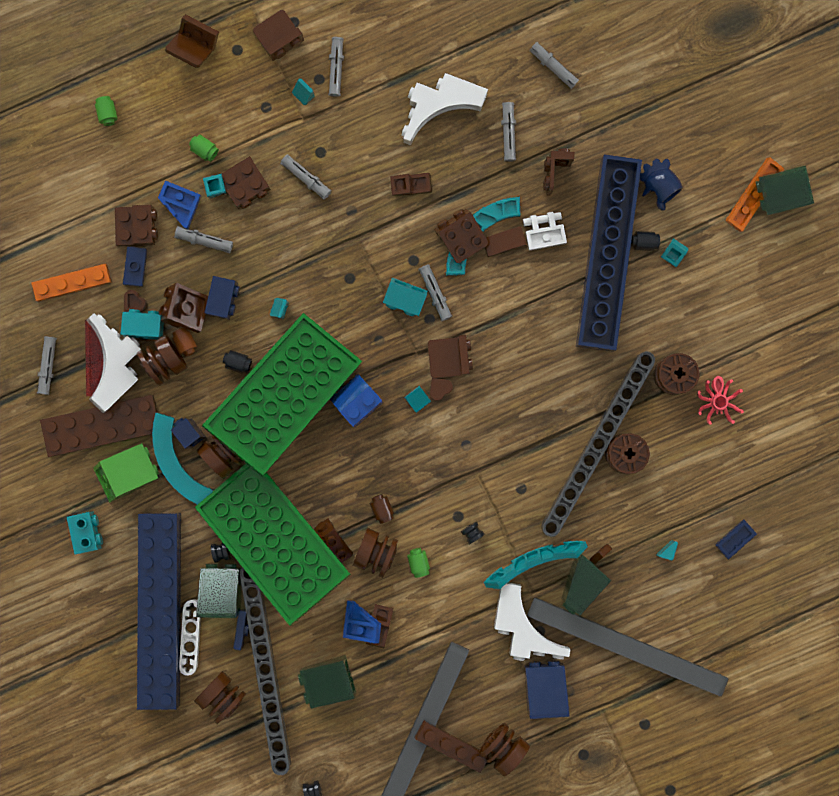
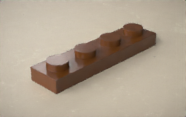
M425 720L414 737L423 744L481 773L486 764L487 756L481 757L478 754L480 749Z

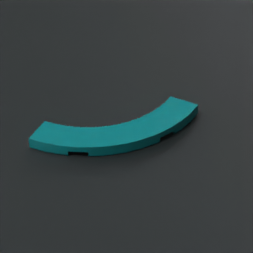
M520 197L496 201L473 214L482 232L499 221L520 217ZM449 252L446 276L465 275L467 259L457 263Z
M156 412L152 437L158 465L173 488L182 496L198 505L214 489L202 485L184 470L173 446V433L171 429H173L175 418Z
M586 541L563 542L564 545L553 546V544L527 552L511 560L512 564L504 569L500 567L484 581L486 588L501 589L511 579L534 566L558 559L578 558L588 547Z

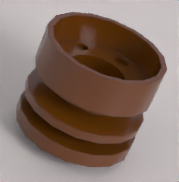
M163 335L154 341L157 348L156 351L150 346H146L148 355L143 350L137 352L143 369L159 386L164 384L162 376L167 381L171 379L168 370L178 375L188 368L182 355L179 354L176 346L167 335Z
M683 353L672 354L661 359L654 370V381L657 387L669 395H679L692 390L700 377L696 361ZM679 369V372L682 373V376L677 378V375H675L674 372L678 371Z
M632 433L619 434L613 437L605 450V459L609 467L623 474H634L643 470L650 457L649 446L646 441L639 435ZM628 448L630 452H633V455L629 456V459L626 455H624V452L628 451Z
M212 435L216 444L213 446L205 441L197 449V452L216 474L225 479L234 471L230 462L233 461L240 465L241 461L237 455Z
M367 528L352 566L365 570L369 563L373 564L371 573L374 574L378 566L381 568L379 577L383 578L390 569L396 555L398 540L393 539L391 546H388L386 543L389 536L386 535L381 543L378 541L379 532Z
M224 671L194 700L202 710L209 705L213 707L208 715L209 717L216 712L219 713L214 720L216 724L228 718L240 706L246 695L244 691L237 697L234 695L239 688L238 685L231 690L227 688L232 679Z
M506 723L499 725L487 736L478 752L481 757L487 756L486 762L488 763L497 759L494 769L504 777L519 765L530 748V745L521 736L512 741L515 731L513 729L508 731L509 726Z

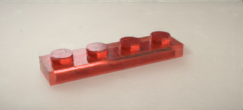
M85 320L86 397H91L97 389L102 376L103 352L95 331Z

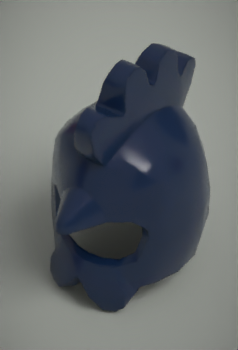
M654 159L652 166L644 164L643 169L645 172L640 173V180L645 183L642 196L644 197L654 191L657 195L656 205L661 211L666 209L665 203L674 198L683 189L679 178L669 169L671 164L668 159H665L662 163L659 159Z

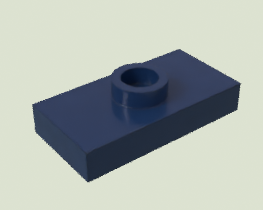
M127 246L123 285L143 287L147 258L146 248Z
M743 519L720 539L715 546L729 560L753 539L757 533Z
M241 609L238 612L233 647L235 650H242L245 636L249 634L246 609Z

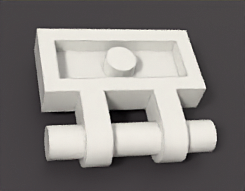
M548 212L547 215H532L530 218L523 219L524 226H532V230L525 232L529 251L567 244L564 225L555 224L556 220H562L561 212ZM549 223V227L539 229L538 224Z

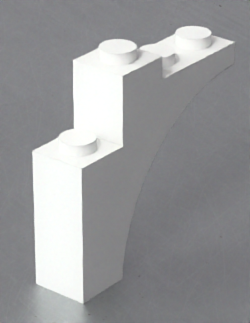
M446 73L443 78L438 80L436 89L439 90L416 83L415 88L411 87L408 95L410 105L415 108H411L408 116L411 119L408 126L405 125L401 136L404 137V143L411 145L418 131L439 114L456 109L481 111L488 89Z
M94 313L86 321L91 325L100 341L103 352V371L99 385L89 400L103 413L138 380L135 377L137 373L131 367L126 368L125 365L141 349L138 347L140 344L133 337L129 338L126 336L121 341L119 339L121 337L120 334L113 328L110 330L106 325V320L101 315Z
M506 583L499 591L494 628L500 634L509 635V632H512L510 656H513L515 660L524 661L525 658L530 659V653L534 651L533 654L538 656H545L546 653L552 654V657L556 659H564V656L569 657V647L548 640L531 625L523 609L521 585Z

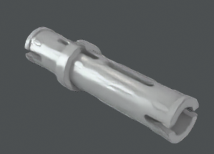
M332 37L331 54L329 55V60H331L329 96L334 97L341 96L342 61L344 60V55H342L344 39L341 37ZM336 50H338L337 64H335ZM335 70H337L336 84H334Z
M538 42L532 46L533 48L529 52L535 55L543 66L546 65L570 89L576 85L579 79L553 57L554 54L552 52L546 51Z
M505 102L502 103L503 120H501L504 134V161H516L514 103Z
M287 154L281 160L280 164L304 182L309 190L316 192L323 200L330 195L332 190L320 182V178L314 177L290 155Z
M177 226L174 238L191 242L192 245L199 244L231 253L233 241Z
M430 265L419 268L418 270L433 300L432 305L436 307L441 321L453 317L447 306V299L443 297Z
M44 337L40 372H38L37 394H50L51 378L54 375L52 374L57 340L55 337Z

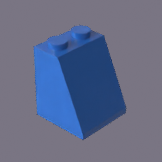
M359 374L330 399L353 427L358 426L383 403L380 397Z

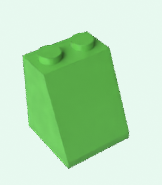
M142 443L100 461L93 468L109 503L158 479L157 467L154 464L152 465L149 459V450Z

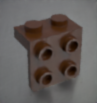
M284 10L278 11L253 28L255 36L272 61L280 59L286 52L298 47L304 41L302 32L299 28L295 27Z
M185 14L181 19L179 33L166 46L165 52L195 68H199L215 50L219 31Z
M560 148L558 151H551L550 155L546 156L544 172H547V176H545L543 182V191H547V196H550L554 190L555 166L570 167L574 161L575 152H570V149Z
M467 209L456 211L453 214L454 217L448 221L447 219L442 220L437 224L438 227L434 229L457 263H461L488 245V240L472 213Z
M466 335L428 341L430 374L432 378L470 374L469 370H473L472 358L468 359L471 343L470 339L466 340Z
M329 518L320 522L314 528L341 563L353 555L352 550L337 533Z

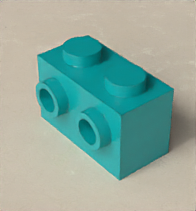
M391 278L383 303L390 309H401L409 316H419L428 291Z
M129 309V312L122 313L120 335L123 337L128 336L129 338L157 340L163 336L164 322L160 321L161 315H159L158 311H148L147 314L140 313V310Z
M94 511L67 517L75 555L102 549L103 538L101 533H98L99 519L97 514H94Z

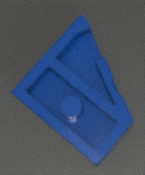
M165 181L158 199L182 226L188 229L201 195Z
M347 600L343 638L379 643L381 623L355 601Z

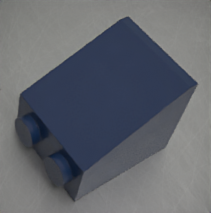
M559 660L548 661V664H540L539 661L529 662V665H524L527 712L530 719L570 717L564 664L560 663Z

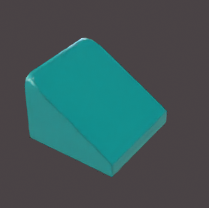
M299 78L292 93L303 105H307L315 97L314 91Z
M222 174L203 178L206 194L209 199L226 193Z
M673 238L661 255V258L677 267L689 249Z
M275 298L270 316L283 320L289 302L286 299Z
M420 386L404 397L416 413L431 402Z
M671 540L656 556L673 560L678 542Z

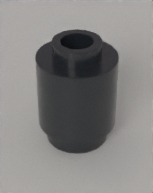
M636 231L632 235L631 246H634V250L654 251V249H659L660 235L655 234V232Z
M230 350L229 353H225L222 363L225 364L226 369L243 374L244 372H249L252 359L248 358V355Z

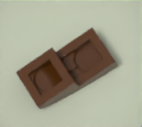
M429 172L390 176L393 196L432 193L431 174Z
M521 226L486 237L488 245L485 247L487 257H491L525 246L526 241Z
M374 605L372 616L381 623L379 643L366 642L367 645L385 648L394 608Z

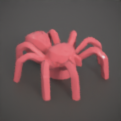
M716 376L711 384L713 391L716 393L715 395L709 388L710 381L707 380L705 382L706 391L712 398L702 396L700 390L697 392V396L701 400L710 402L701 406L697 413L701 415L702 410L712 407L707 415V423L709 425L712 424L710 418L715 410L716 414L719 411L723 414L722 410H724L727 420L732 424L735 421L731 419L726 408L727 406L733 408L738 413H744L742 409L728 403L729 400L734 399L743 392L742 389H739L733 395L726 397L729 385L733 382L732 379L724 387L723 378Z

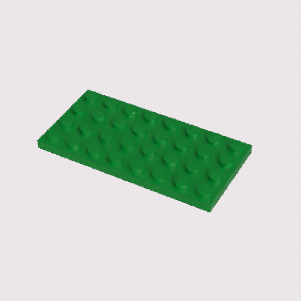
M303 313L205 421L202 427L263 477L359 367L362 361Z
M248 464L242 466L195 506V509L289 626L297 622L351 575L269 474L266 473L262 477Z

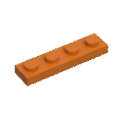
M766 158L725 221L739 232H743L784 168L772 158Z
M101 264L31 283L35 299L39 302L112 282L107 264Z

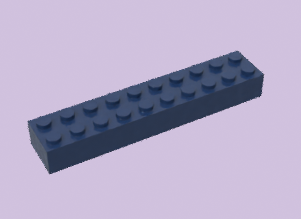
M605 154L601 158L576 347L610 352L617 350L641 172V159Z
M181 513L138 514L137 710H176L180 706Z

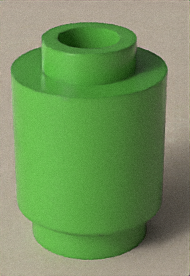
M110 96L97 98L95 100V109L99 123L104 124V126L114 125L118 117L113 100H111Z
M202 135L194 136L189 143V146H191L190 151L205 161H213L219 151L214 143Z
M421 548L410 550L407 558L411 573L414 574L415 578L428 575L430 566L426 551H421Z

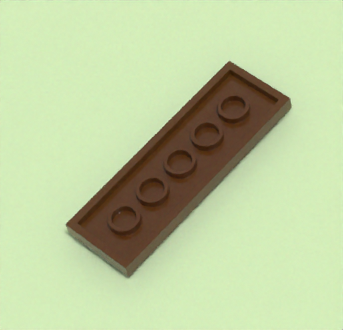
M154 395L114 403L103 413L95 407L40 420L47 456L54 457L151 435L155 413L157 412Z

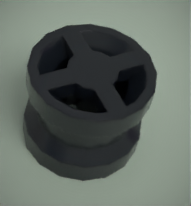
M477 521L461 531L462 535L467 537L468 544L475 542L485 535L478 528Z
M223 542L219 545L211 544V554L214 563L222 559L230 560V551Z
M318 780L314 781L313 784H303L304 796H322Z

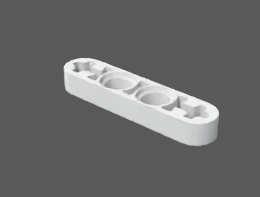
M196 599L187 601L183 607L179 670L183 675L187 676L192 675L198 667L202 605ZM194 603V607H197V610L193 612V617L197 616V619H186L187 616H191V610L188 609V606ZM193 622L196 625L194 633L186 630L187 623ZM186 642L194 643L195 650L193 652L186 651ZM184 655L195 656L190 658V665H193V668L189 671L184 667L188 662V657L184 658Z

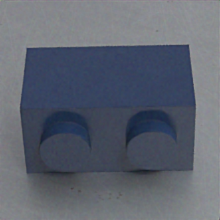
M213 276L205 314L230 320V316H234L236 305H233L240 291V286H237L238 283L235 280Z
M180 418L173 424L174 428L171 429L185 449H192L206 438L193 419Z

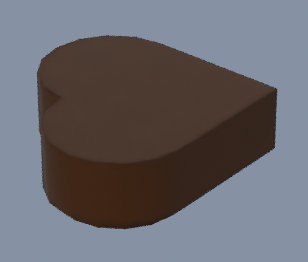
M128 290L124 294V312H129V309L140 310V312L146 310L147 301L140 297L138 292Z
M432 378L431 398L436 401L441 400L444 394H449L452 391V383L446 379Z
M609 544L604 545L589 561L595 565L612 550V547Z

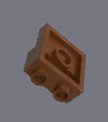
M250 156L221 173L225 189L238 209L249 207L252 204L251 201L256 198L261 199L268 195V191L271 190Z
M152 205L115 207L116 246L155 245V240H158V231L155 228L157 210Z
M179 283L167 287L164 292L166 302L159 310V315H161L160 321L176 328L181 326L196 333L201 332L206 315L205 309L208 296Z

